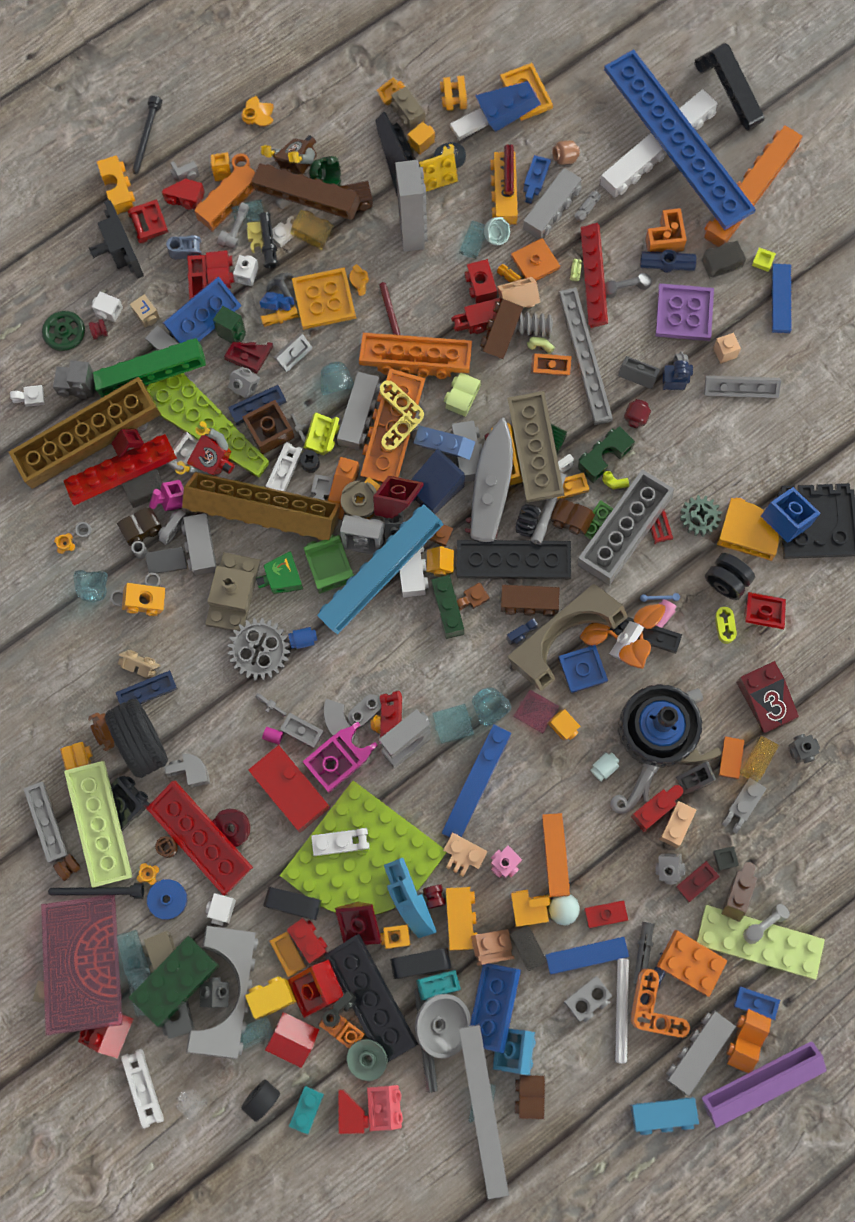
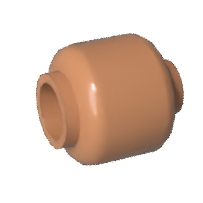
M573 140L559 141L552 149L553 159L559 165L573 164L580 155V149Z

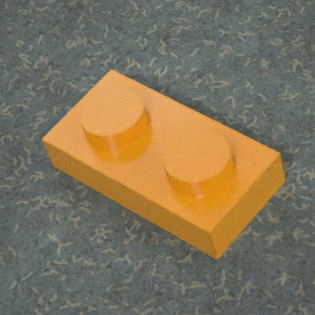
M580 473L566 477L563 484L564 496L558 497L556 501L559 498L565 499L589 492L590 489L585 474Z

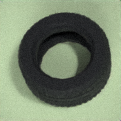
M130 699L120 704V706L118 705L114 709L112 708L107 711L105 720L108 729L125 763L135 777L143 778L167 764L168 758L149 717L137 699Z

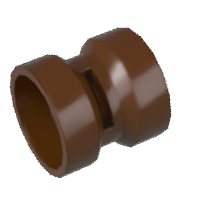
M163 836L157 840L155 849L159 855L165 858H172L178 852V844L172 838Z
M70 853L64 857L62 862H57L53 865V868L63 881L69 879L73 872L77 873L81 870L79 863Z

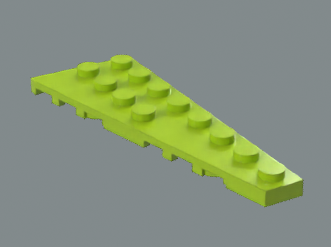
M184 373L148 385L147 390L158 407L161 418L185 433L188 432L198 441L201 435L196 433V427L201 430L204 429V427L199 425V422L204 421L207 424V428H213L224 435L228 448L231 450L229 460L260 478L270 464L269 461Z

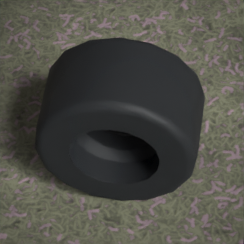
M263 1080L246 1098L241 1109L253 1121L257 1122L273 1107L280 1096V1092L269 1081Z

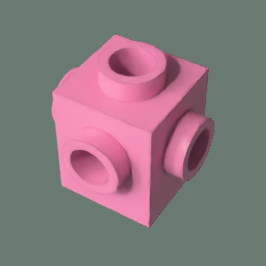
M507 846L502 852L498 850L491 857L493 860L491 862L493 867L491 870L499 878L501 876L504 879L507 876L512 878L518 872L517 866L522 862V859ZM506 861L509 865L503 866L502 862Z

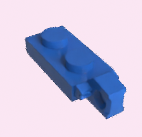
M534 155L524 182L523 192H527L525 196L526 203L532 204L534 195L539 196V193H541L551 159Z

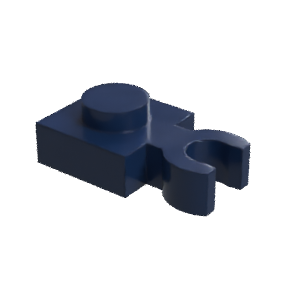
M534 618L525 625H521L508 633L506 640L510 645L521 643L526 639L527 633L538 628V623Z

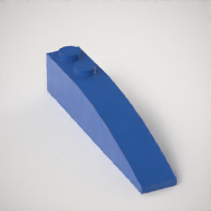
M493 724L441 834L450 837L453 832L460 837L463 836L508 744L511 732Z

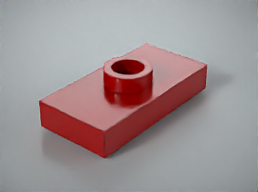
M624 900L584 908L588 929L628 921Z

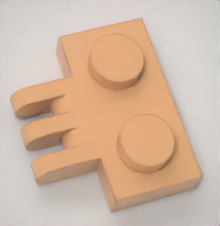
M453 832L443 851L451 854L446 868L450 869L452 863H455L453 872L457 873L459 867H463L460 875L463 877L469 865L479 869L488 852Z

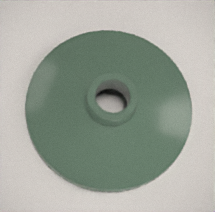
M363 1039L355 1042L350 1047L347 1054V1064L350 1071L357 1078L364 1081H372L378 1079L386 1070L387 1056L384 1049L378 1043ZM366 1055H370L372 1060H368Z

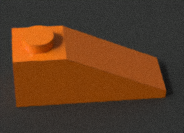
M340 457L328 501L341 504V495L344 487L356 481L360 471L358 461ZM340 505L339 519L343 520L345 512Z

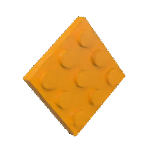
M345 267L292 278L303 330L356 319Z

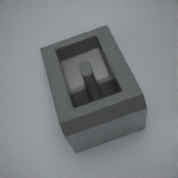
M708 761L676 777L679 785L683 788L684 795L711 785L716 780Z

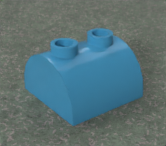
M509 1029L504 1053L495 1052L493 1070L530 1075L533 1067V1048L536 1044L535 1032Z

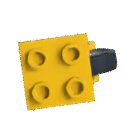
M454 142L442 144L435 150L434 158L419 162L420 167H423V181L426 192L458 182L456 169L461 167L466 160V152L461 144Z

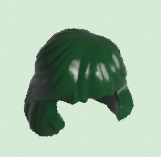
M326 156L314 160L309 169L310 179H320L324 183L341 186V167L336 156Z

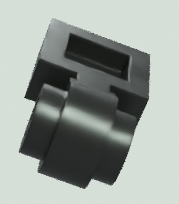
M347 991L333 1005L331 1010H327L323 1014V1022L326 1026H337L340 1022L339 1014L344 1011L348 1012L355 1005L354 1001L357 998L352 992ZM331 1015L334 1016V1020L332 1022L329 1021V1017Z

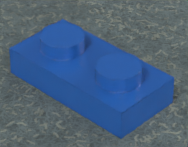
M739 987L734 1007L744 1011L750 1009L775 1020L780 1000Z

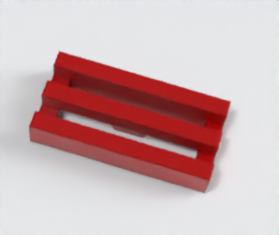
M665 509L661 515L667 536H664L658 517L656 524L660 537H657L654 524L650 528L654 544L673 540Z

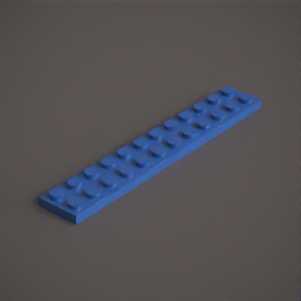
M634 49L604 66L606 74L724 230L755 212V207Z

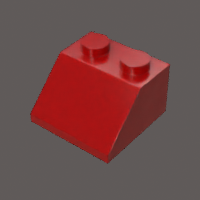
M329 960L313 965L288 979L303 1018L333 1005L344 995Z

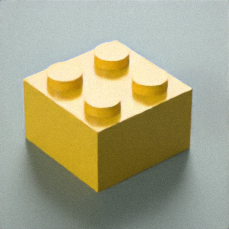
M278 976L269 980V985L265 987L258 985L249 989V994L245 995L254 1019L264 1018L297 1003L288 979Z

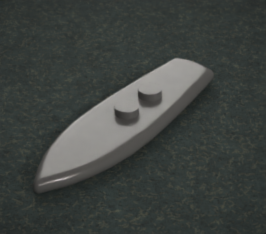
M503 417L488 435L482 447L476 469L470 537L480 542L495 540L511 479L513 465L512 439L506 420Z

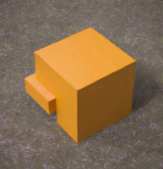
M528 889L511 893L516 927L549 922L547 906L550 905L549 894L529 897Z

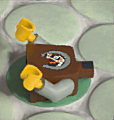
M308 135L305 140L294 138L282 149L272 150L271 146L263 145L261 146V154L267 158L273 157L281 170L287 169L291 173L304 174L317 156L313 148L316 140L311 135Z

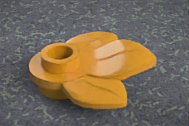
M257 96L250 98L246 102V108L241 115L243 122L246 124L255 123L258 126L272 124L274 120L270 115L273 112V103H260Z

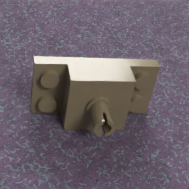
M223 552L220 566H216L208 598L210 607L205 623L206 626L230 631H240L239 624L245 627L261 563L260 559Z

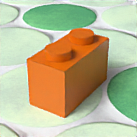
M534 353L532 355L531 374L569 376L572 356Z

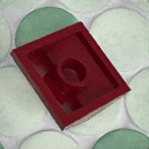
M355 902L335 908L343 943L359 934L365 945L381 944L382 941L373 904Z

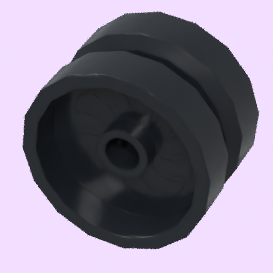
M721 553L715 561V566H711L705 574V579L711 587L721 595L732 600H739L746 591L745 587H749L756 578L752 569L745 562L728 553Z

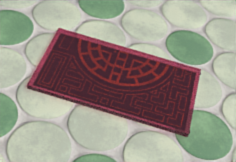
M115 895L41 904L46 1036L123 1025Z

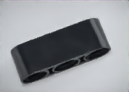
M268 887L263 907L316 921L322 900Z
M448 948L390 959L394 979L452 968Z

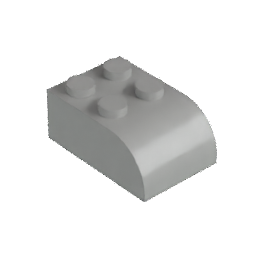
M345 515L340 530L344 549L373 555L376 550L383 547L385 540L384 522L377 519H364L357 515Z

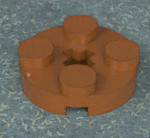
M97 712L90 715L88 719L93 721V725L90 728L98 744H104V751L114 748L115 742L106 724L105 714Z

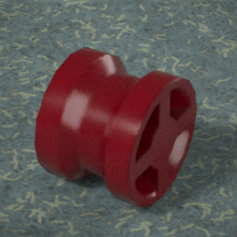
M99 319L96 323H88L94 340L101 336H108L103 319Z

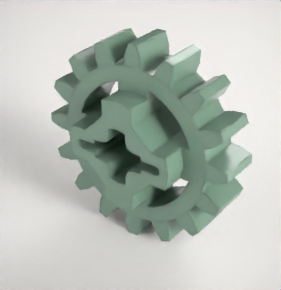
M697 495L696 500L691 497L689 503L685 502L684 508L680 511L682 514L680 521H685L682 527H688V533L694 531V536L701 533V536L704 537L706 532L711 535L713 529L717 530V524H720L722 520L719 518L722 511H717L719 504L714 506V499L707 501V496L701 499ZM695 506L694 511L689 513V510ZM713 519L712 523L707 526V521Z

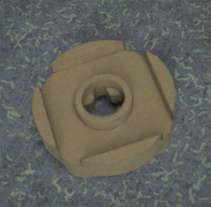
M353 481L349 483L342 491V509L348 516L357 515L362 518L371 516L374 513L373 496L377 490L368 482ZM356 497H364L365 499H363V503L360 504L355 502Z

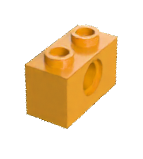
M127 583L123 589L122 610H127L131 614L145 612L148 616H157L164 610L165 588ZM139 597H145L148 604H142L139 601Z

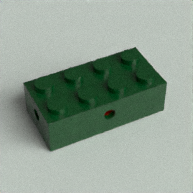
M187 936L128 998L157 1027H162L218 969L219 965L190 936Z

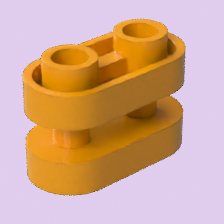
M464 75L457 76V82H451L450 77H443V81H440V91L444 92L442 107H446V111L453 110V105L459 104L460 109H467ZM452 89H458V97H452Z

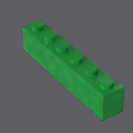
M197 338L189 339L185 342L94 371L95 388L103 398L137 377L141 379L144 385H148L206 366L203 348Z

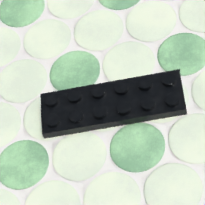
M457 540V578L571 579V541H542V544L539 545L531 540H494L491 542Z
M359 934L324 955L329 960L343 992H352L357 998L352 1008L368 1039L375 1041L384 1049L387 1063L419 1045Z

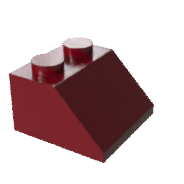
M388 476L373 496L374 514L384 518H394L409 507L423 487V482Z

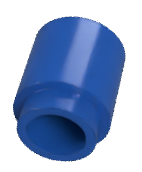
M311 627L294 630L293 633L288 634L292 649L314 646V641H318L316 631L311 630Z

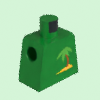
M291 551L264 564L266 575L256 578L259 589L270 585L273 594L303 590Z

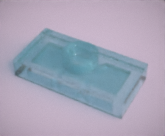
M472 220L460 248V254L477 259L485 239V224Z

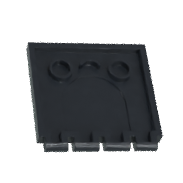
M817 484L816 491L814 490V485H798V492L821 514L808 529L787 543L781 537L783 559L855 556L854 489H850V484H835V490H833V484ZM795 485L781 486V492H778L777 498L792 487L795 488Z

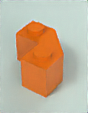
M750 1009L747 1010L745 1016H740L737 1022V1027L739 1028L734 1041L729 1044L726 1054L729 1055L728 1065L746 1073L753 1071L759 1061L761 1046L769 1034L772 1019Z

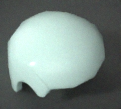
M503 217L490 219L484 227L486 240L495 246L503 245L510 236L509 223Z
M571 894L570 896L553 897L550 902L549 914L556 924L570 925L579 915L580 907L578 901Z

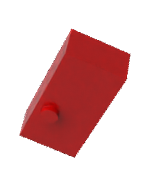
M280 745L276 746L248 769L299 833L330 809L328 803Z

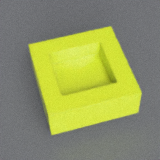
M759 247L752 266L769 272L776 253Z

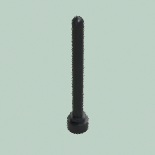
M152 95L148 99L149 112L132 169L135 175L140 171L155 114L162 106L163 100L157 96Z
M134 883L130 887L50 888L48 890L50 896L130 895L134 899H143L145 892L144 883Z

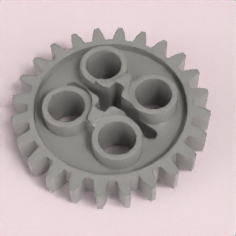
M253 618V624L246 620L245 627L239 624L240 631L233 630L236 637H230L233 644H228V647L233 650L228 652V655L234 656L230 662L237 663L234 666L235 670L241 668L240 675L247 672V679L254 675V680L257 681L258 676L261 675V678L265 680L266 674L272 678L273 671L279 674L278 667L285 668L282 661H289L285 655L290 654V651L285 648L289 647L290 643L284 642L288 639V636H281L284 629L277 630V623L271 626V620L267 624L264 623L263 618H261L260 623H257L256 619ZM252 632L259 634L258 640L254 642L248 639ZM264 633H266V638L262 643V648L264 651H260L258 653L255 665H252V661L256 655V650L254 648L259 647L262 636ZM270 639L276 640V647L268 648L266 646L267 641ZM244 650H250L252 652V655L249 659H243L241 657V654ZM262 657L270 659V663L267 666L259 664Z

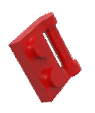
M157 199L128 209L127 213L132 218L139 243H145L149 239L169 233ZM143 213L149 231H143L138 217L139 214Z

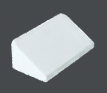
M188 432L183 433L173 447L177 459L166 463V465L174 470H182L184 467L177 465V462L182 461L187 465V461L198 440Z

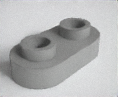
M179 510L171 514L169 523L166 527L163 526L158 533L160 542L168 545L181 529V524H184L183 517H187L186 513Z
M371 694L359 702L348 714L350 725L352 726L358 721L360 724L359 728L365 726L381 711L380 698L377 695ZM370 701L376 703L374 707L368 705ZM360 714L361 719L355 720L354 716Z

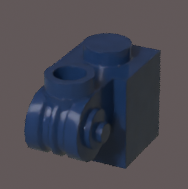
M683 360L675 361L674 365H665L662 372L663 390H685L686 385L690 383V376L693 375V365H689L687 361Z

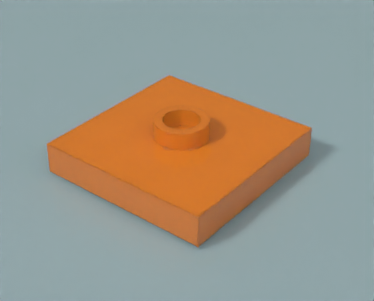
M543 238L511 253L512 259L525 279L533 277L537 281L560 269L558 261Z

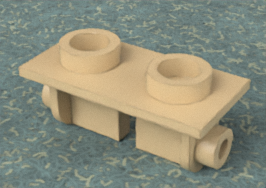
M132 650L119 654V656L123 657L118 662L121 668L135 672L137 666L139 667L137 674L148 679L156 676L154 669L161 666L155 663L156 660L153 658L140 657L137 652Z

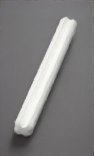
M624 958L617 960L615 1061L617 1063L627 1062L629 960Z

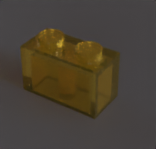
M301 209L292 225L290 234L323 250L332 232L333 225L328 220L320 219L314 216L312 212Z
M761 735L742 766L740 774L747 778H752L756 782L761 780L779 745Z

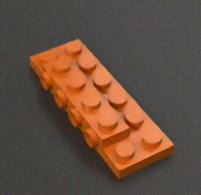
M363 332L359 365L375 366L377 371L384 375H388L389 368L408 374H418L422 378L431 375L439 379H445L446 377H451V372L469 374L472 341Z
M389 368L386 381L394 382L418 405L425 378ZM385 386V387H384V388H385L384 393H387V392L391 393V394L393 395V397L391 398V400L393 401L394 398H395V396L398 395L399 393H398V392H396V394L392 393V391H391L392 387H391V386H389V387H386V386ZM379 391L377 402H380L379 409H374L372 419L375 420L374 427L370 426L367 437H370L369 445L365 444L362 455L366 456L360 477H370L374 481L383 483L388 476L399 478L410 434L395 450L386 451L381 445L383 436L402 415L381 396ZM399 398L396 401L399 407L407 405V401L404 398ZM410 404L409 408L404 412L407 413L409 410L412 413L411 418L414 419L416 413L411 410L413 406ZM400 424L397 430L399 433L404 434L408 431V427L405 424ZM392 431L391 433L394 436L390 440L385 439L387 441L386 446H394V439L397 437L400 440L401 438Z

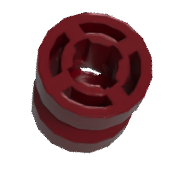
M442 884L423 888V894L427 898L426 905L428 909L447 904L446 899L442 895Z

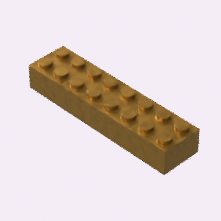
M137 377L9 451V454L24 482L33 489L111 444L121 429H137L160 416L161 413L146 386Z
M195 472L184 486L182 508L192 512H204L210 516H222L228 520H240L246 524L253 523L265 528H276L283 532H294L301 536H312L319 540H330L338 524L341 504Z

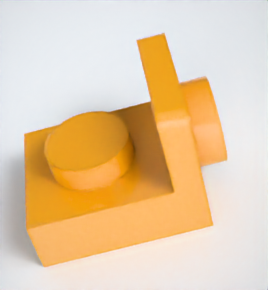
M392 77L379 87L377 92L383 103L387 106L392 102L391 94L404 88L405 85L401 80L397 81Z
M228 152L211 155V167L215 181H222L231 174Z

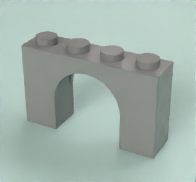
M416 709L379 739L380 745L384 748L381 750L382 754L394 769L431 740L430 719L423 711L420 713Z

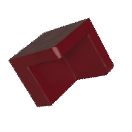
M121 429L111 444L118 457H123L128 448H141L144 442L137 429Z

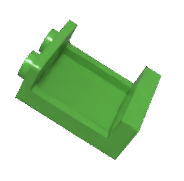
M332 535L330 540L310 542L304 547V552L319 594L346 585L348 579L354 576L339 535Z

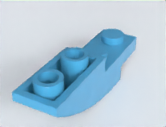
M404 858L385 864L384 868L391 883L387 886L388 891L405 923L418 938L436 933L437 931L422 894H417Z

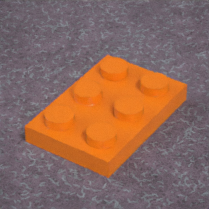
M674 930L657 967L705 996L710 997L728 960L680 931Z

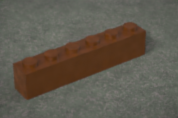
M259 163L251 181L255 191L353 220L360 204L359 196L353 189L346 190L336 184L324 183L320 179L313 180L303 174L291 173L287 169H277L270 164L264 165Z

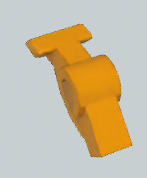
M356 264L352 267L349 275L350 282L357 289L358 295L363 296L366 294V283L369 281V276L366 270H363Z

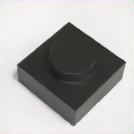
M734 846L713 851L719 871L739 866Z

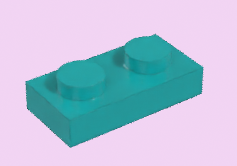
M305 1086L289 1127L309 1134L324 1093Z

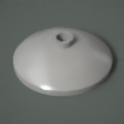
M439 994L428 999L420 1008L415 1022V1034L421 1048L429 1055L437 1058H448L457 1054L462 1049L459 1028L470 1026V1013L466 1005L453 995Z

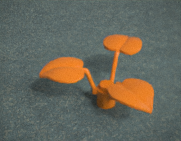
M655 604L641 608L635 614L634 622L646 629L656 626L665 613V605ZM591 623L583 630L580 639L587 645H598L607 638L608 634L612 635L616 640L618 636L612 630H609L611 627L607 625ZM641 632L639 640L637 639L634 643L631 642L630 645L621 648L619 657L624 663L643 669L651 650V644L643 639V632Z

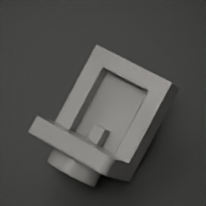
M174 161L170 163L172 167L170 172L174 180H194L200 176L194 161L180 168H177Z

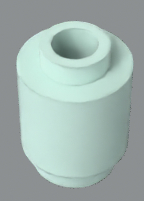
M604 753L592 765L593 768L590 771L599 781L606 780L619 768L617 764L619 759L613 753Z

